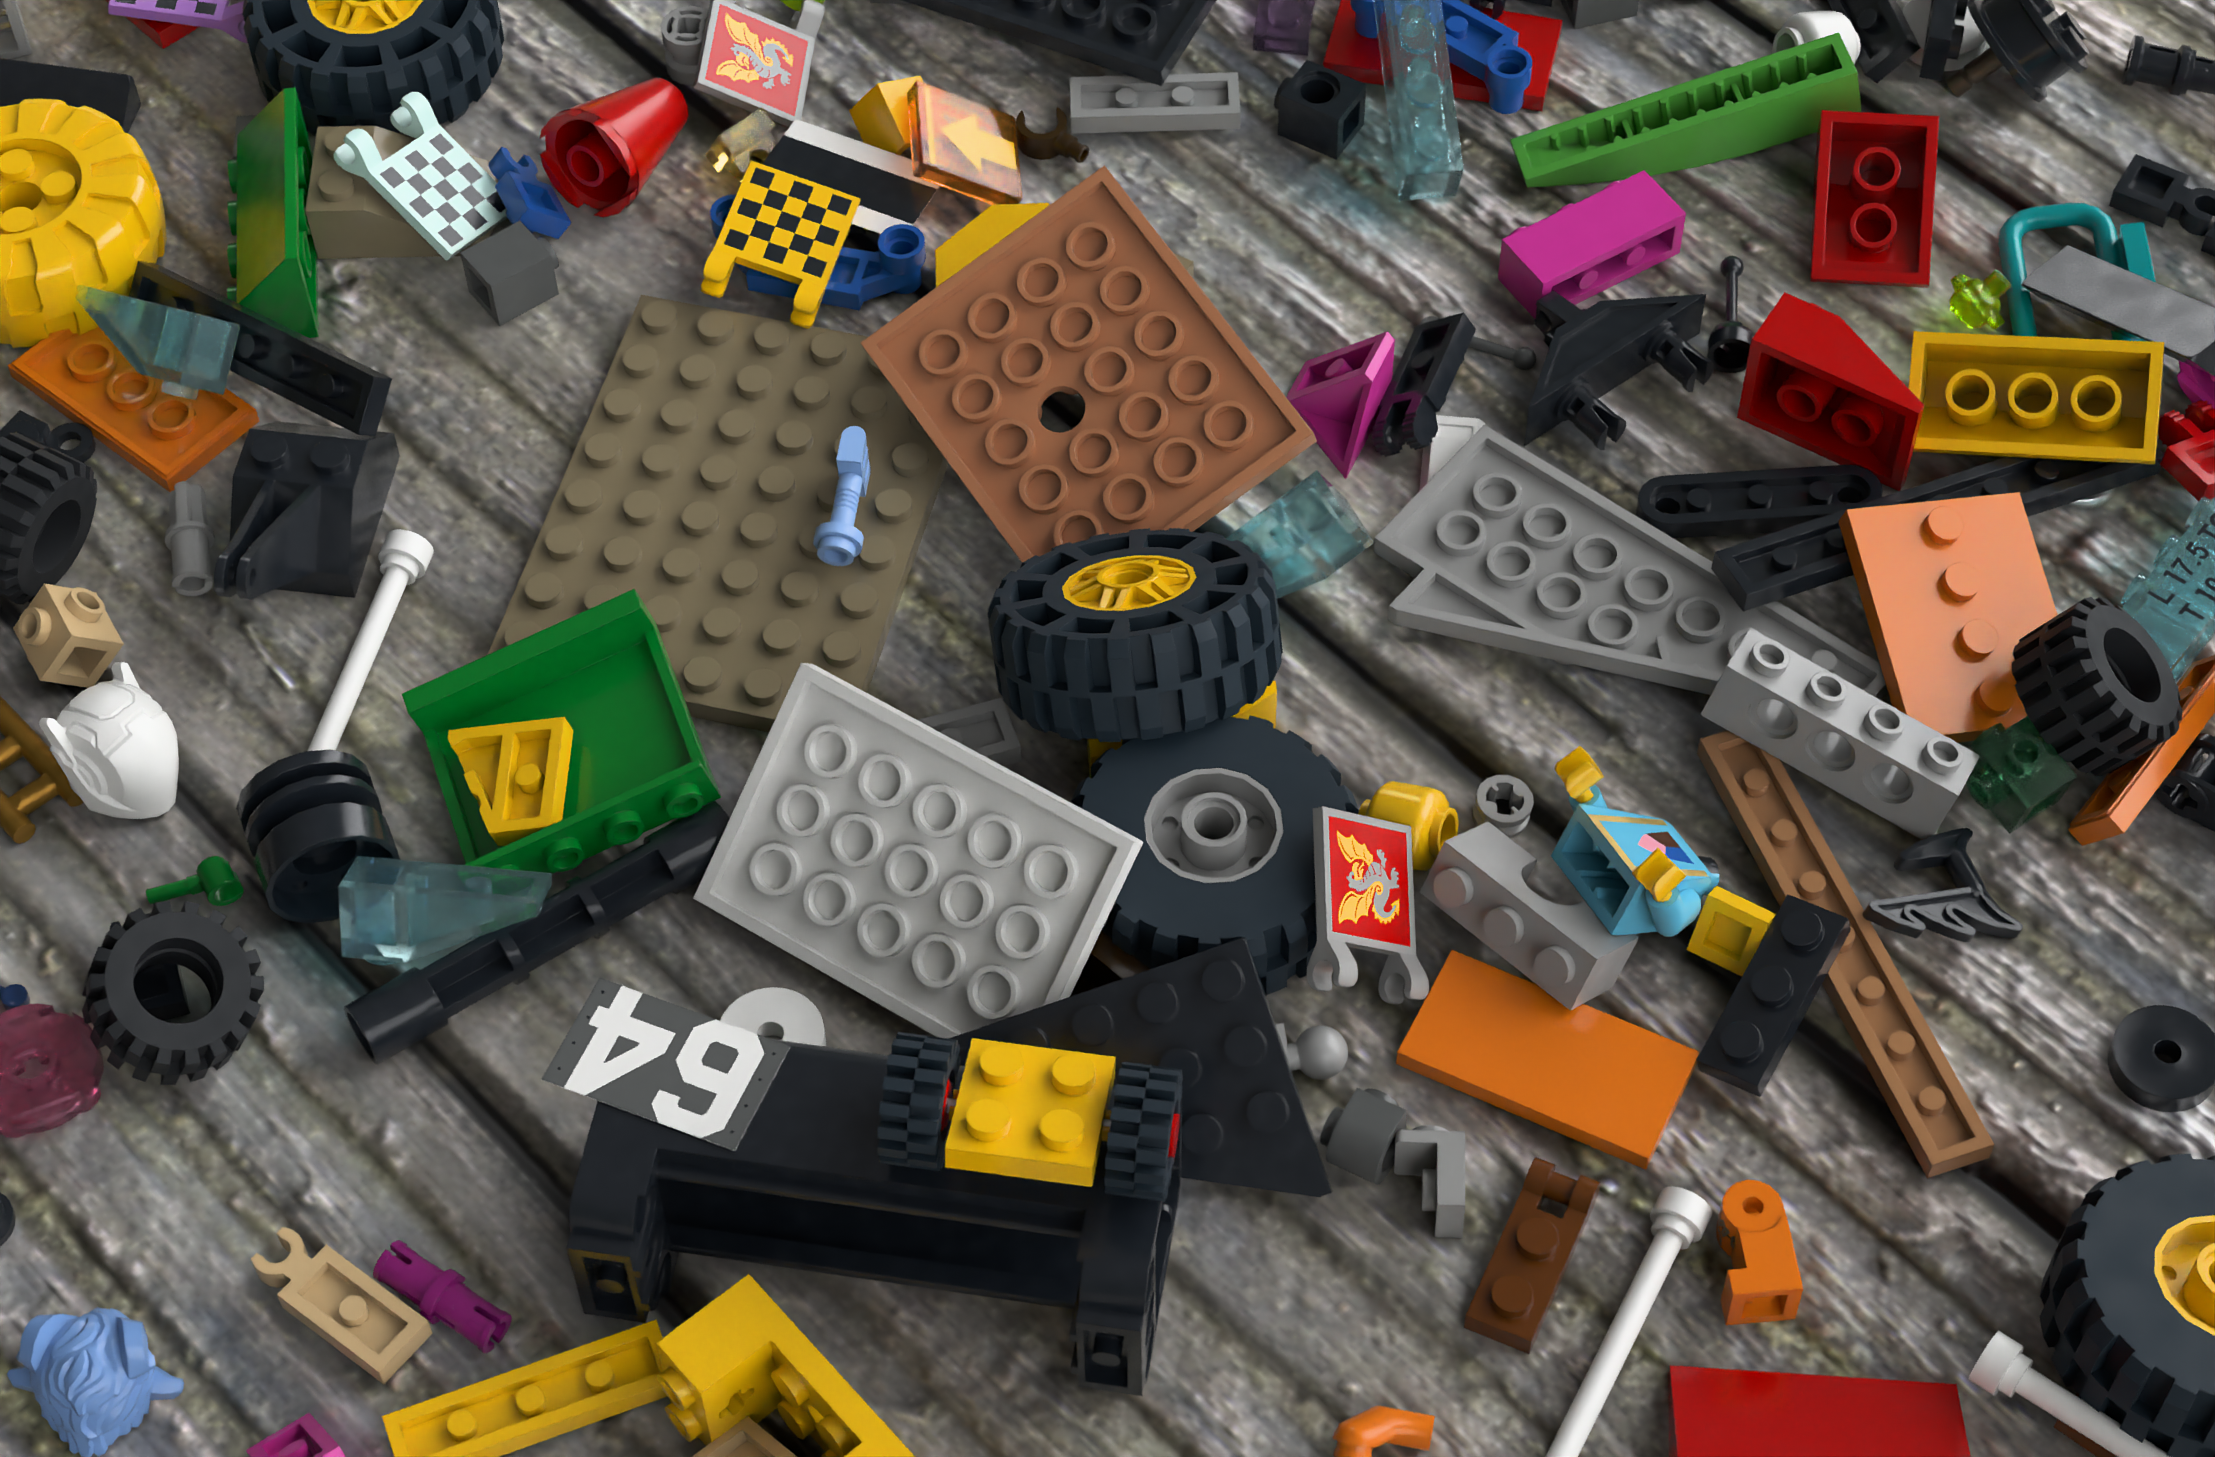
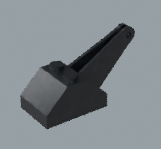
M280 421L250 428L233 474L230 541L223 552L220 553L214 571L216 594L220 597H232L238 594L240 599L252 600L276 589L355 598L400 458L394 433L377 431L376 436L357 435L345 428Z

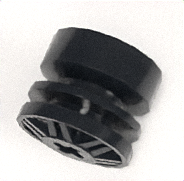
M331 749L304 751L280 759L261 770L241 790L236 810L251 854L255 857L254 863L269 907L282 918L302 923L334 921L360 912L378 901L396 883L402 866L387 820L382 815L381 805L367 765L353 754Z

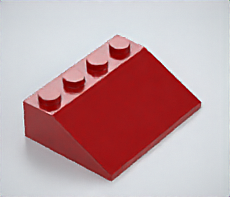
M1669 1366V1457H1971L1957 1384Z

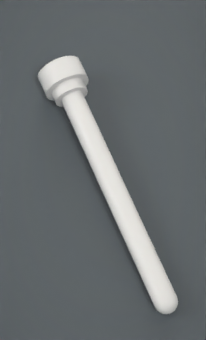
M402 529L392 530L387 534L378 555L381 563L380 571L383 577L307 751L330 749L336 751L406 585L413 584L416 579L423 577L434 553L433 547L422 536Z
M1674 1186L1662 1189L1650 1213V1218L1653 1222L1651 1232L1654 1235V1239L1545 1457L1579 1456L1679 1250L1689 1248L1691 1242H1697L1702 1238L1713 1215L1709 1204L1695 1193Z
M1997 1331L1990 1340L1968 1380L1992 1395H1995L1998 1391L2009 1397H2012L2015 1392L2118 1457H2170L2166 1455L2165 1451L2146 1439L2141 1443L2119 1429L2121 1426L2119 1422L2101 1411L2097 1412L2079 1397L2032 1369L2033 1360L2022 1354L2024 1346L2000 1331Z

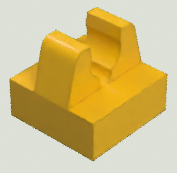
M1715 886L1707 895L1686 950L1735 974L1743 976L1773 922L1776 913L1719 886Z

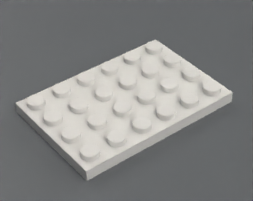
M801 663L693 899L932 1035L948 1039L1071 996L1143 841L814 664Z

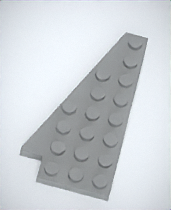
M1483 425L1374 537L1373 552L1415 578L1389 605L1388 620L1395 625L1552 659L1563 665H1579L1709 695L1712 694L1727 664L1751 627L1880 700L1888 691L1880 663L1778 601L1743 612L1712 571V561L1486 425Z

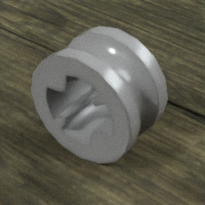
M1510 775L1489 777L1479 785L1472 808L1473 821L1476 826L1490 822L1509 838L1518 835L1526 828L1530 819V813L1534 805L1533 794L1528 785L1516 777ZM1496 799L1509 800L1510 814L1497 813Z

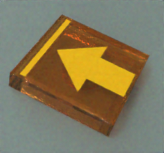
M916 80L907 92L913 176L992 205L1019 204L1023 200L1015 117Z

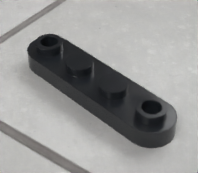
M1857 465L1666 475L1652 478L1641 487L1638 495L1636 516L1673 539L1773 533L1881 498L1883 489L1880 480L1874 473Z

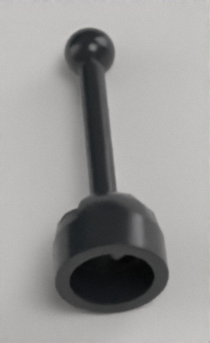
M1728 256L1723 259L1720 265L1721 273L1726 277V322L1718 324L1710 333L1707 344V358L1714 363L1715 369L1718 371L1738 373L1746 370L1753 333L1749 328L1743 326L1741 322H1738V277L1744 270V264L1739 257Z

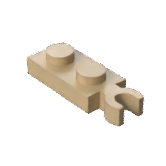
M282 1227L277 1232L281 1246L290 1252L285 1260L271 1263L258 1253L251 1258L256 1273L263 1283L276 1288L284 1287L277 1294L282 1308L382 1384H385L433 1334L427 1319L327 1244L313 1258H310L302 1238L292 1229Z

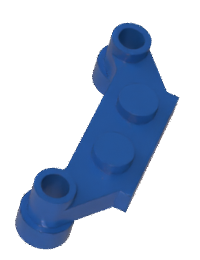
M1350 0L1351 7L1355 11V29L1360 35L1367 38H1377L1384 35L1387 31H1395L1483 80L1490 94L1489 104L1494 111L1501 114H1512L1521 109L1524 90L1531 82L1532 58L1526 50L1518 47V32L1460 0H1440V4L1438 1V12L1437 0H1433L1435 4L1433 13L1431 0ZM1434 11H1435L1436 16H1434V23H1433V14H1434ZM1436 19H1437V28H1438V31H1437V29H1436V31H1435V29H1434V26L1436 27Z
M736 194L719 198L710 209L712 231L717 239ZM898 224L888 227L880 234L878 238L879 251L877 252L842 247L821 304L860 310L863 302L892 291L899 294H908L916 291L922 283L921 267L926 260L923 233L914 226ZM735 263L746 275L748 290L788 298L795 297L800 285Z

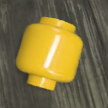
M1389 781L1377 789L1371 800L1366 799L1361 804L1358 813L1363 816L1411 826L1413 870L1427 871L1431 869L1444 841L1458 834V815L1456 810L1449 806V802L1442 791L1430 787Z

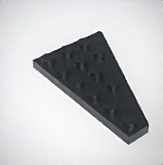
M1246 937L948 1038L958 1040L960 1047L958 1056H960V1065L962 1066L966 1065L972 1038L1116 1057L1113 1087H1116L1118 1083V1073L1122 1062L1181 1069L1183 1073L1181 1085V1178L1313 1197H1321L1333 1192Z

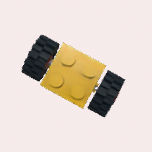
M897 1033L896 1039L894 1038L892 1043V1052L887 1060V1076H884L882 1086L884 1090L883 1101L880 1102L879 1107L881 1121L877 1132V1138H880L877 1151L878 1155H880V1163L940 1171L944 1165L945 1157L946 1168L1092 1187L1101 1141H1107L1108 1151L1105 1158L1106 1172L1104 1177L1105 1194L1165 1201L1170 1185L1171 1168H1173L1179 1133L1181 1085L1183 1079L1181 1069L1122 1062L1118 1073V1083L1114 1092V1106L1111 1110H1108L1115 1079L1116 1057L972 1038L960 1089L958 1090L959 1077L957 1074L960 1068L958 1040Z

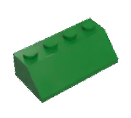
M296 87L284 88L237 135V159L228 160V176L231 191L233 194H237L236 201H228V219L232 235L237 236V243L228 244L227 255L230 273L233 279L237 278V286L227 288V298L308 338L319 337L318 257L305 212L313 153Z

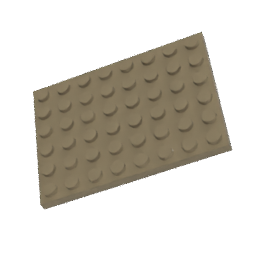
M641 295L488 654L635 588L656 622L691 717L770 732L801 663L814 664L867 693L948 462L861 345V342L868 336L814 326L807 329L787 321ZM858 426L866 433L868 459L870 462V477L866 497L860 496L854 523V527L862 532L864 540L861 553L854 557L851 564L834 566L819 559L813 540L816 527L822 523L830 522L839 479L836 459L841 434L847 427Z

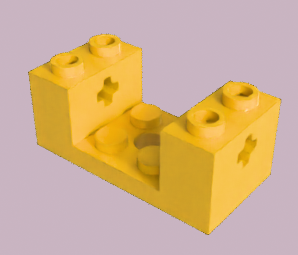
M747 1274L656 1343L663 1372L657 1375V1379L663 1391L670 1399V1404L665 1407V1411L677 1431L689 1442L699 1437L707 1446L746 1416L758 1423L777 1408L787 1426L800 1439L806 1438L809 1434L825 1451L822 1457H915L750 1274Z

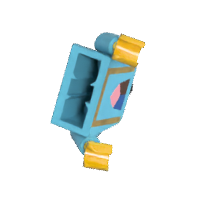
M1578 746L1557 762L1554 767L1570 795L1569 802L1574 813L1551 857L1611 935L1658 932L1666 937L1675 936L1695 920L1699 915L1703 896H1707L1718 885L1719 868L1717 863L1711 857L1697 856L1672 824L1660 818L1609 809L1600 789L1594 785L1604 776L1591 756L1581 746Z

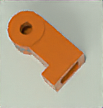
M1758 1180L1736 1182L1727 1189L1722 1199L1716 1226L1718 1243L1731 1256L1733 1269L1727 1270L1720 1300L1725 1325L1793 1320L1796 1318L1803 1285L1783 1202L1779 1193L1766 1183Z

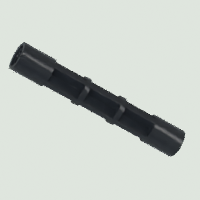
M716 801L708 803L693 815L678 818L646 836L643 840V845L584 878L579 876L571 878L565 882V889L502 924L498 921L491 923L485 927V934L421 970L413 967L345 1005V1015L360 1044L371 1060L378 1065L448 1025V1018L511 982L517 985L529 979V972L592 936L596 939L603 937L609 933L611 925L670 892L678 894L701 881L730 819L728 814Z

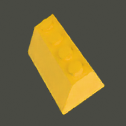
M1914 331L1909 389L1925 406L1913 452L2155 464L2164 365V342Z

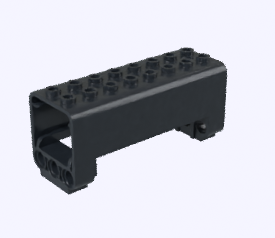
M775 1040L791 1047L735 1151L597 1101L572 1192L569 1215L570 1235L566 1246L584 1314L646 1323L649 1311L656 1309L661 1295L668 1296L679 1252L1073 1309L1069 1332V1341L1075 1342L1071 1361V1373L1078 1374V1387L1142 1396L1144 1384L1147 1382L1180 1196L1182 1174V1097L1180 1101L1178 1141L1165 1201L1105 1194L1104 1177L1106 1172L1105 1158L1108 1151L1107 1141H1101L1092 1187L946 1168L945 1157L944 1165L940 1171L880 1163V1155H878L877 1151L880 1139L877 1138V1132L881 1121L879 1107L880 1102L883 1101L884 1090L882 1086L884 1076H887V1060L889 1055ZM960 1065L957 1074L959 1077L958 1090L960 1089L965 1066ZM1115 1087L1112 1088L1108 1110H1111L1114 1106Z

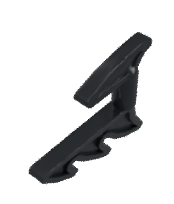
M1969 828L1939 833L1918 841L1901 852L1893 865L1898 871L1944 866L1956 889L1873 900L1862 914L1868 921L1912 938H1919L1924 929L1954 940L1970 942L1976 931L1989 935L2016 938L2023 929V925L2003 911L1986 891L1981 877L1966 852L1967 843L1973 835V831Z

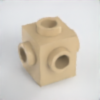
M44 583L13 627L27 655L28 661L33 666L39 680L86 688L94 686L124 645L105 610L103 601L96 592H91L81 587L68 588Z

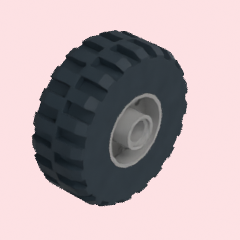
M1251 715L1248 720L1229 717L1225 720L1217 719L1205 724L1204 728L1186 733L1179 731L1165 734L1163 738L1142 740V738L1122 739V746L1114 750L1111 747L1092 764L1091 778L1086 777L1078 784L1071 803L1143 841L1102 928V931L1112 938V943L1129 955L1135 956L1148 968L1153 969L1246 937L1266 995L1287 987V979L1295 974L1299 978L1306 976L1308 963L1317 942L1313 808L1324 806L1350 813H1359L1352 791L1344 785L1341 786V773L1334 764L1322 754L1319 756L1312 753V744L1289 730L1285 734L1273 728L1272 722Z

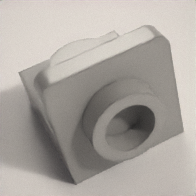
M1423 1125L1412 1130L1396 1131L1394 1173L1397 1175L1422 1176L1421 1209L1422 1211H1435V1238H1463L1465 1214V1131H1447L1445 1128L1435 1125Z

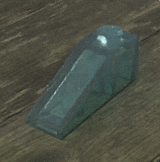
M78 284L77 289L79 293L75 297L139 374L163 380L161 392L192 400H197L199 389L224 395L241 325Z
M1318 470L1225 538L1229 541H1241L1248 545L1253 553H1258L1273 573L1277 599L1326 579L1374 543L1347 499Z
M357 856L338 886L342 957L365 959L367 962L375 965H390L396 962L408 963L535 917L552 886V873Z

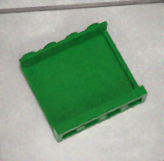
M635 588L402 693L408 714L424 734L463 854L465 864L458 867L459 873L484 905L496 899L511 897L520 892L523 887L551 874L571 870L577 867L583 860L613 846L631 843L644 832L675 818L693 815L702 806L721 798L656 622ZM565 717L574 733L562 820L506 846L498 847L488 833L479 812L480 806L468 787L463 775L465 774L463 767L448 741V730Z

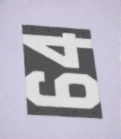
M599 978L541 1080L735 1151L791 1046Z

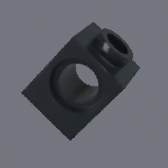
M1306 60L1293 78H1285L1277 90L1274 99V108L1278 110L1277 135L1337 160L1364 125L1366 84Z

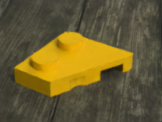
M565 717L448 730V741L465 772L463 775L468 787L480 806L479 812L488 833L498 847L506 846L562 820L574 733Z

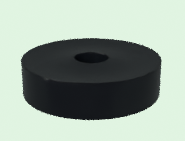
M2153 1005L2140 1008L2127 1015L2115 1031L2108 1050L2110 1074L2118 1088L2128 1098L2143 1107L2160 1112L2189 1110L2206 1100L2215 1086V1033L2202 1019L2184 1009L2167 1005ZM2155 1054L2168 1055L2175 1063L2162 1062Z

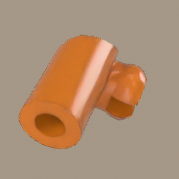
M1385 1406L1369 1408L1339 1423L1332 1437L1337 1441L1333 1457H1372L1373 1448L1385 1443L1429 1451L1435 1416Z

